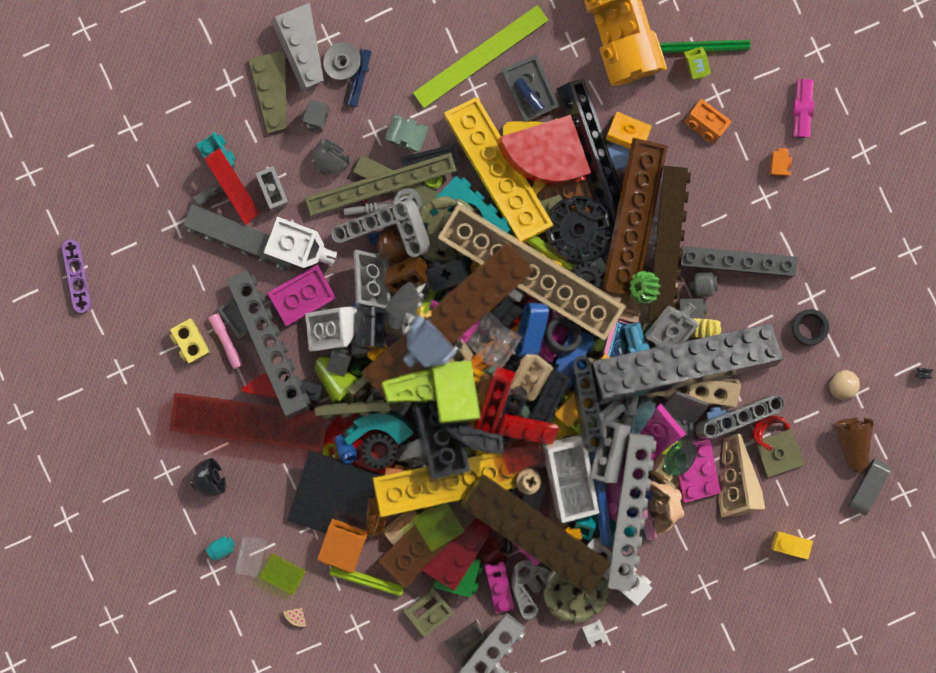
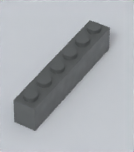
M191 205L183 226L187 227V232L197 235L198 232L205 235L204 239L214 243L217 239L223 242L222 246L233 250V247L241 249V254L249 257L251 254L258 256L257 260L266 264L269 261L276 263L275 267L286 271L287 268L292 269V263L264 253L270 235L196 205Z

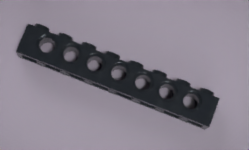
M583 78L568 82L556 88L565 116L571 115L584 151L591 172L586 177L596 203L602 204L611 216L609 217L610 223L613 224L614 231L622 188Z

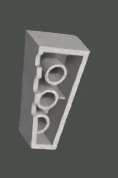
M310 3L278 15L271 21L302 91L319 85L324 80Z

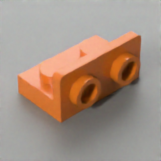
M702 98L684 121L690 129L696 131L713 145L732 122Z

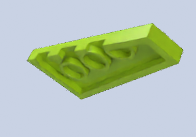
M432 368L385 381L381 384L387 403L437 401Z

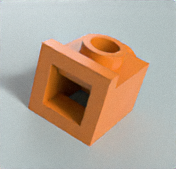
M777 148L776 151L771 153L770 176H791V172L787 171V169L791 168L792 162L788 149Z

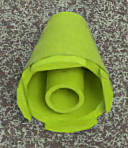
M319 357L314 363V370L332 403H347L348 405V389L360 378L354 376L349 370L346 371L345 377L326 371L330 357Z

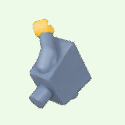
M425 306L419 307L417 309V316L412 322L407 336V347L411 352L404 360L410 367L418 361L425 367L445 365L456 355L457 351L462 350L463 343L460 340H456L459 343V348L455 345L452 347L428 319H424L431 315V310L423 314L422 310Z

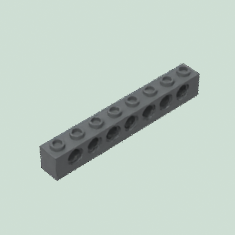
M248 270L226 279L285 416L290 420L309 411L308 404H310V400L307 394H303L300 389L303 384L299 376L295 377L293 370L296 368L292 359H287L285 353L288 350L285 343H280L278 336L281 334L277 325L273 326L270 319L273 316L270 309H265L263 302L266 300L262 291H257L256 285H258L255 275H250ZM246 290H252L250 296H243ZM258 306L259 311L252 314L251 309ZM266 323L267 326L264 330H258L260 324ZM274 340L272 347H265L267 341ZM276 357H281V362L274 365L273 360ZM289 374L287 381H280L282 375ZM291 391L297 392L295 398L288 399V394Z

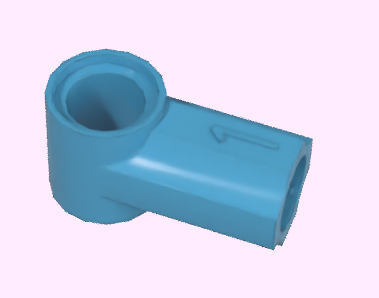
M639 322L623 327L628 344V354L650 349L644 339Z

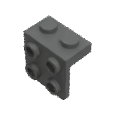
M677 391L662 405L686 433L681 440L690 442L693 439V423L708 408V404Z

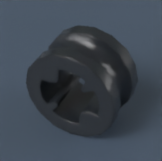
M916 367L918 373L915 377L932 379L931 373L933 369Z

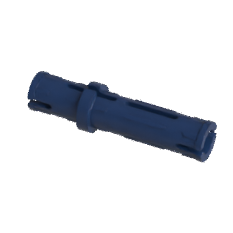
M360 49V65L353 76L346 102L347 105L358 107L366 72H369L368 64L372 51Z

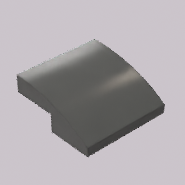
M411 282L406 283L400 288L385 308L386 318L391 328L399 330L405 314L413 315L421 299Z

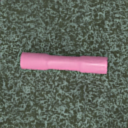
M219 313L210 316L208 319L226 351V356L233 370L244 365L226 332Z

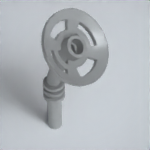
M407 188L401 190L395 196L393 203L377 204L375 202L374 205L372 203L368 205L367 203L365 206L344 208V215L370 214L404 202L402 201L403 199L407 201L413 198L419 210L422 207V200L417 191Z

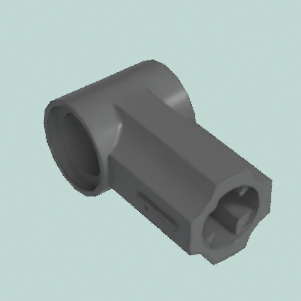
M619 400L606 403L599 410L602 425L603 421L613 422L626 410ZM587 419V423L593 428V420Z

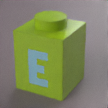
M702 47L684 52L688 72L692 79H703L706 75L711 74L707 54Z

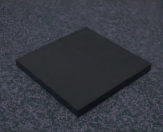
M309 450L287 521L323 533H327L332 519L365 530L376 498L372 478L383 476V474L353 464H344L343 461Z

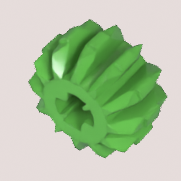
M646 271L633 275V280L629 281L631 284V288L628 289L631 291L630 297L634 299V302L643 304L655 301L657 299L656 295L660 294L658 288L661 286L658 284L659 278L655 277L654 273Z

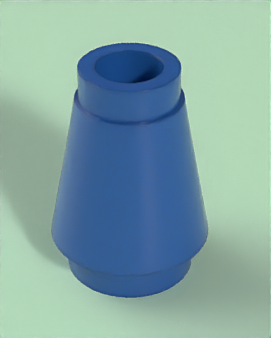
M344 434L338 435L334 441L339 459L344 464H350L357 459V450L352 444H347L344 440Z

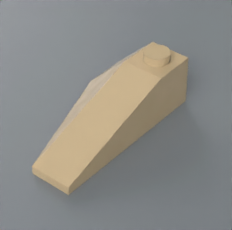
M741 434L724 438L722 450L724 468L723 475L720 474L722 491L718 497L721 518L747 515L765 510L762 489Z

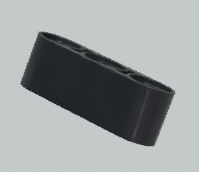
M517 386L512 389L506 400L497 430L504 414L509 415L508 413L510 412L516 417H521L528 398L525 388ZM514 396L520 397L521 400H516ZM503 436V443L510 442L513 437Z

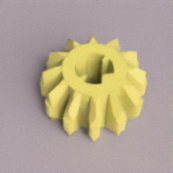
M694 318L699 326L690 337L699 339L718 335L721 333L720 322L718 320Z

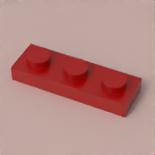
M504 414L497 431L499 435L553 445L559 427L557 424Z

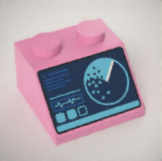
M616 321L605 340L601 357L604 353L609 357L628 354V344L623 329L628 323Z

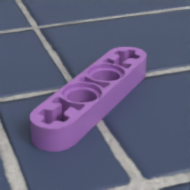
M69 239L63 243L62 252L72 304L77 312L86 313L91 308V300L81 247L77 241ZM69 243H72V245L76 246V249L73 250L74 256L78 255L79 258H72L68 260V256L72 257L71 252L66 250V248L69 247ZM74 261L80 264V269L77 272L70 270V264ZM77 280H81L84 284L81 291H76L73 288V284ZM75 294H86V296H82V300L87 302L83 310L81 307H77V304L80 303V298H75Z

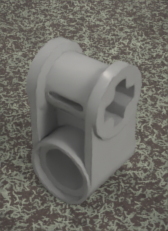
M419 439L398 448L395 456L397 461L407 463L410 468L425 464Z

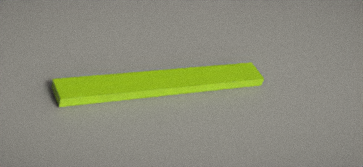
M536 5L414 91L413 94L425 109L549 20L540 7Z

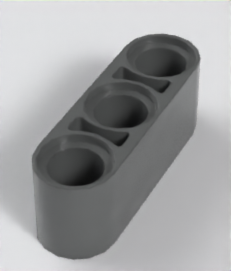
M874 458L853 494L848 507L866 516L888 478L892 467Z

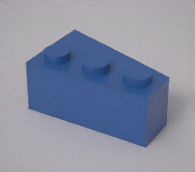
M582 331V341L578 348L570 355H559L554 369L571 376L570 362L579 356H585L587 351H592L595 341H592L594 336ZM571 332L564 344L566 347L571 345L574 340ZM577 361V368L583 370V363ZM571 379L567 385V389H570V387L572 386Z

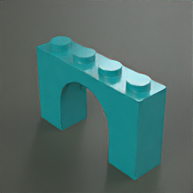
M456 176L435 197L450 196L451 199L455 200L459 198L469 205L477 207L481 211L483 218L508 234L512 233L508 221L504 217L500 219L496 215L498 210L491 204L487 206L483 202L485 198L477 190L474 193L469 188L471 184L464 177L460 179ZM448 206L447 211L453 213L455 207ZM436 208L430 211L432 216L438 212Z

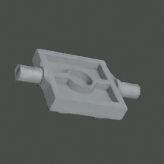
M689 303L683 311H678L669 305L645 334L647 339L656 344L653 348L688 340L699 326L696 320L689 317L696 308L693 304Z

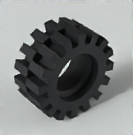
M584 263L572 270V273L578 277L584 273L592 275L594 279L593 286L600 290L602 289L604 278L598 267L593 264Z
M376 433L364 440L361 447V455L370 467L377 469L386 468L396 458V445L387 435ZM378 443L386 447V454L380 459L373 457L371 453L372 447Z

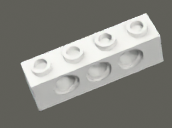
M592 537L591 541L586 545L597 553L605 552L607 560L611 562L612 552L606 546H602L600 537L597 540ZM621 565V574H626L629 571V567ZM609 568L603 575L607 580L609 575ZM637 575L636 585L631 588V591H620L638 606L652 590L650 586L651 581L644 575L641 577Z

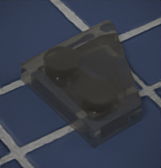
M475 620L444 642L463 668L487 638V635L477 620Z

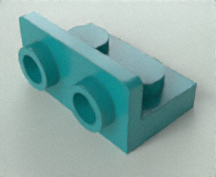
M213 132L211 136L196 144L203 157L220 148L231 167L236 166L234 163L236 158L231 150L227 152L224 147L227 143L221 134L217 135L216 132Z

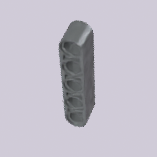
M779 395L765 396L698 423L695 429L696 435L701 439L718 437L780 412L784 408V400ZM771 401L774 402L773 408L771 407ZM755 407L758 409L757 414L755 413ZM739 413L742 416L741 421L738 418ZM723 419H724L725 424H726L725 427H723V425H722V420H723ZM706 426L709 428L708 434L706 433Z

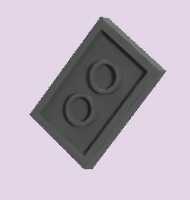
M537 54L502 69V73L524 122H528L560 107ZM519 78H524L530 88L536 91V96L545 106L537 114L534 113L526 100L523 101V96L514 86V83Z

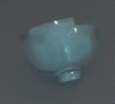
M656 398L638 400L636 408L638 413L635 415L633 425L637 433H641L650 417L654 414Z

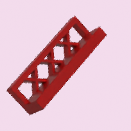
M218 148L204 157L205 162L243 223L246 225L250 223L251 219L261 214L222 150Z

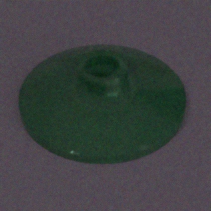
M681 440L669 449L665 456L664 467L670 475L679 476L691 468L697 455L694 443L689 440Z

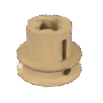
M531 469L521 470L515 478L516 488L524 494L535 493L541 486L540 475ZM532 478L533 484L528 487L529 484L526 483V480Z

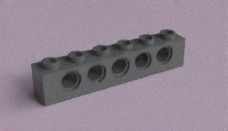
M681 247L683 254L682 261H679V267L787 277L796 276L798 260L796 256Z

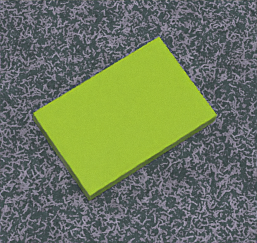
M471 361L447 363L432 367L440 423L479 419L480 415Z

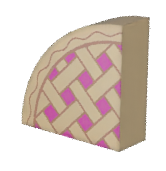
M303 607L283 611L286 619L291 624L299 627L307 626Z

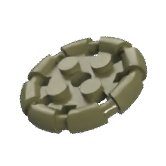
M450 196L434 198L431 200L432 202L420 207L419 213L423 223H428L425 230L431 242L429 252L422 256L430 262L441 260L442 263L447 262L449 257L459 255V258L466 256L460 251L456 253L452 246L438 237L441 233V228L446 225L453 214L447 211L448 206L455 207L454 210L458 204L473 211V208L459 198L457 200L451 199ZM436 208L438 212L432 216L430 211ZM438 249L444 251V255L437 254Z
M552 570L546 580L547 586L544 588V599L546 606L551 609L550 613L563 622L572 621L573 624H578L591 620L590 617L595 614L598 615L604 609L608 602L607 596L611 592V588L607 587L608 580L603 576L590 595L582 590L577 594H573L572 590L575 585ZM555 584H560L559 589H554ZM596 590L601 591L600 596H597ZM560 599L562 602L557 605L556 602ZM590 604L591 608L585 611L584 607ZM569 608H571V609L573 610V613H572V614H571V613H568V612H569Z

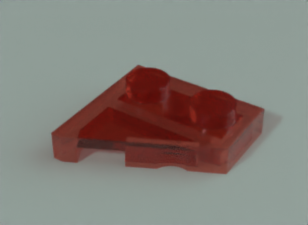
M511 440L508 443H503L502 457L509 475L546 462L538 442Z

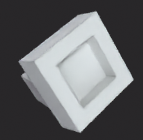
M600 620L582 627L591 647L595 646L594 641L601 639L602 643L606 642L607 636Z

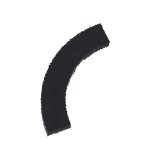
M427 401L433 417L453 439L481 453L503 455V435L477 430L468 425L466 421L440 423L437 401Z

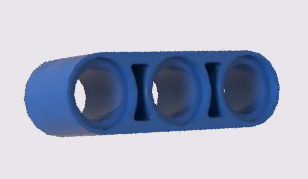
M526 303L524 305L514 347L516 356L525 357L527 354L539 355L548 318V306L546 304Z

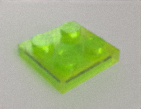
M448 503L433 505L412 518L431 552L465 532Z

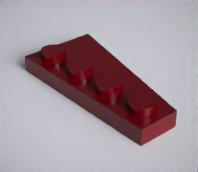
M476 518L426 565L422 572L455 592L494 529Z

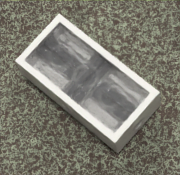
M575 435L553 442V445L542 444L556 517L564 523L598 514L599 509L593 478H590L591 467L588 451L584 449L582 437Z

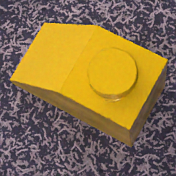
M776 531L771 549L808 560L813 541Z

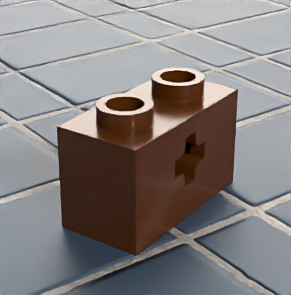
M420 256L406 259L386 269L384 285L393 295L408 282L418 287L427 282L425 270L429 266Z

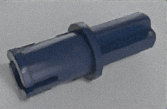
M519 78L514 83V86L523 96V101L526 100L535 114L545 107L536 96V91L530 88L524 78Z

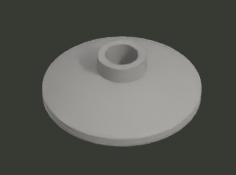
M346 42L332 45L324 56V69L330 77L336 80H345L352 77L360 65L358 50ZM346 60V64L342 66V61Z

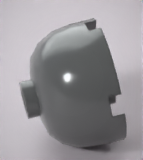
M321 138L313 151V159L317 165L316 169L322 174H340L347 169L352 159L349 154L345 156L342 153L344 151L342 147L329 139H326L324 142V139Z

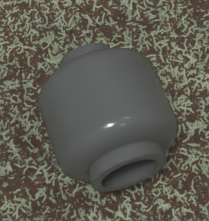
M711 272L695 273L693 280H690V291H694L696 297L713 296L715 291H718L717 276H714Z

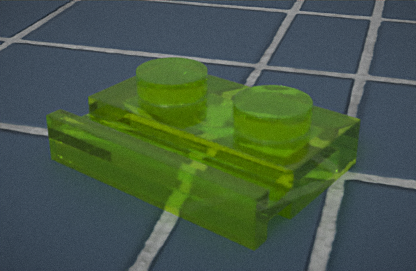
M272 553L259 578L294 595L306 570Z

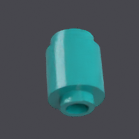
M224 535L209 543L206 551L211 560L215 561L233 553V548L236 545L231 537L227 538Z

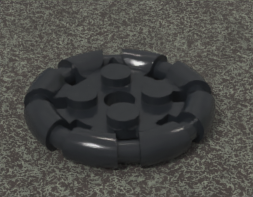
M572 196L570 199L566 200L564 198L550 209L549 218L553 223V227L544 231V236L547 237L549 249L558 258L561 257L571 264H584L590 260L592 262L597 260L607 251L606 247L612 241L613 224L610 223L609 217L611 216L602 204L592 201L590 197ZM575 206L576 211L570 212L568 207ZM586 207L593 209L592 214L585 211ZM557 216L563 217L561 223L555 221ZM602 220L603 226L598 227L596 221ZM575 225H582L584 233L576 234L573 231V227ZM559 232L560 239L555 240L554 233ZM597 236L602 239L600 244L594 242ZM566 245L573 248L571 253L564 250ZM588 247L589 253L583 254L581 249Z

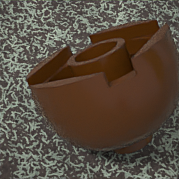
M397 224L385 227L380 232L377 240V251L381 258L390 260V263L394 264L411 258L406 251Z

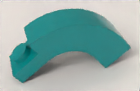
M389 410L387 414H378V411H371L370 415H357L355 417L354 423L357 426L353 424L346 430L347 434L344 440L350 445L365 432L379 429L390 434L400 444L414 433L415 427L407 418L393 410Z

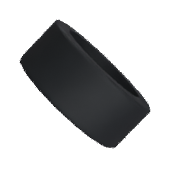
M806 309L794 317L791 325L792 334L801 344L807 346L816 345L827 337L829 322L822 312L815 309ZM807 316L816 317L821 323L820 334L812 339L805 338L799 331L800 321Z
M567 317L555 318L544 331L543 340L545 346L555 355H570L578 348L582 341L581 327ZM562 326L569 329L574 338L572 344L566 347L556 343L552 336L554 328Z

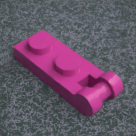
M504 561L498 562V565L491 566V564L485 565L495 612L501 613L514 610Z

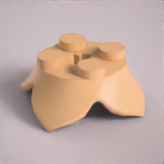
M651 481L650 486L652 487H650L649 491L645 492V498L648 499L649 510L657 513L654 522L657 534L660 535L668 532L678 519L684 517L680 502L682 496L678 489L674 490L667 483L658 484Z

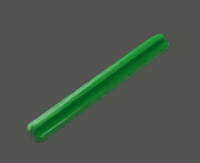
M750 40L659 43L662 53H684L702 47L705 52L750 50L751 47Z

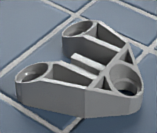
M524 560L518 562L513 569L509 582L516 606L525 619L534 618L538 613V609L523 585L526 583L533 593H538L542 585L535 576L538 574L547 586L546 580L552 571L542 562L537 566L531 561ZM522 567H527L525 571L519 573ZM526 606H533L530 613H524Z

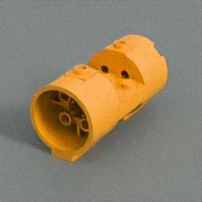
M584 0L587 13L594 14L595 23L603 43L599 51L611 86L633 82L634 80L655 75L667 69L657 35L650 29L641 0Z

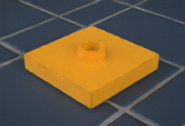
M616 112L606 140L630 149L632 138L647 140L652 126Z

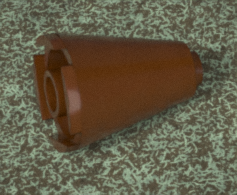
M847 418L839 420L838 424L835 423V429L848 468L853 469V472H862L864 468L868 467L874 422L870 418H864V421H860L858 418Z

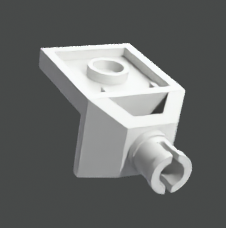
M277 217L264 250L265 254L292 263L300 268L316 264L318 261L332 266L335 260L327 258V256L336 258L337 255L336 251H331L324 247V243L317 231Z

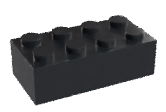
M427 401L414 403L411 410L429 483L467 475L471 470L465 446L453 439L438 424L428 407Z

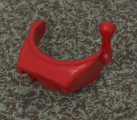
M770 415L756 423L755 430L752 431L753 434L750 438L767 451H771L773 447L764 443L762 439L765 429L774 423H783L786 430L790 429L791 425L785 421L784 417Z

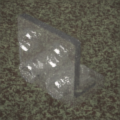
M488 312L480 321L467 344L485 363L503 368L522 339V336L515 331L505 328Z

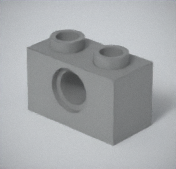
M274 166L255 173L271 211L289 204Z

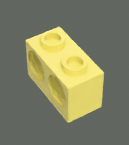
M190 318L170 329L172 332L170 337L175 345L178 344L181 348L179 354L184 362L188 361L191 364L211 353L193 319ZM183 328L189 331V336L186 339H182L179 335L180 330ZM192 345L198 347V353L195 356L189 354V348Z

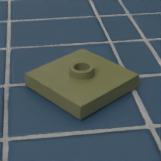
M792 429L762 438L764 443L773 447L771 451H767L755 442L767 477L804 465Z

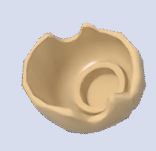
M849 370L837 372L829 383L831 394L841 401L853 398L860 388L859 378L854 372Z

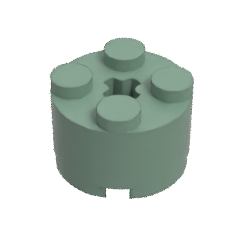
M393 114L385 140L419 153L429 127L422 124L417 126V121L409 118L403 121V117Z

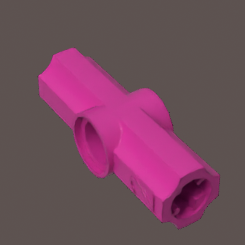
M797 79L796 98L793 102V137L810 138L811 118L814 113V101H812L814 80Z

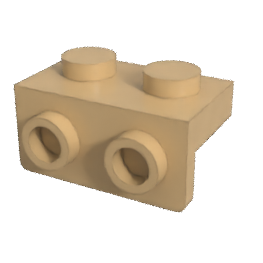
M527 354L520 362V367L516 372L511 389L517 386L523 387L528 393V399L535 400L553 367L538 355Z

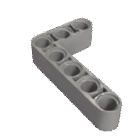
M412 200L400 202L335 226L331 232L333 240L342 243L397 223L406 251L410 256L417 257L426 254L431 247L418 207Z

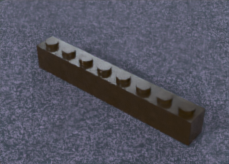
M664 166L652 271L655 277L659 278L658 284L661 286L658 288L660 294L656 295L657 299L649 303L648 320H657L668 305L677 310V307L673 306L674 299H678L679 288L676 287V280H680L681 268H678V261H682L683 249H680V241L683 242L685 230H682V222H686L687 211H684V203H688L689 198L686 184H690L691 172H688V168Z

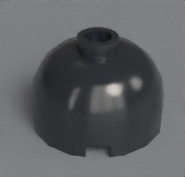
M214 458L199 462L192 471L191 486L205 497L219 496L226 491L225 476L221 479L218 471H222Z

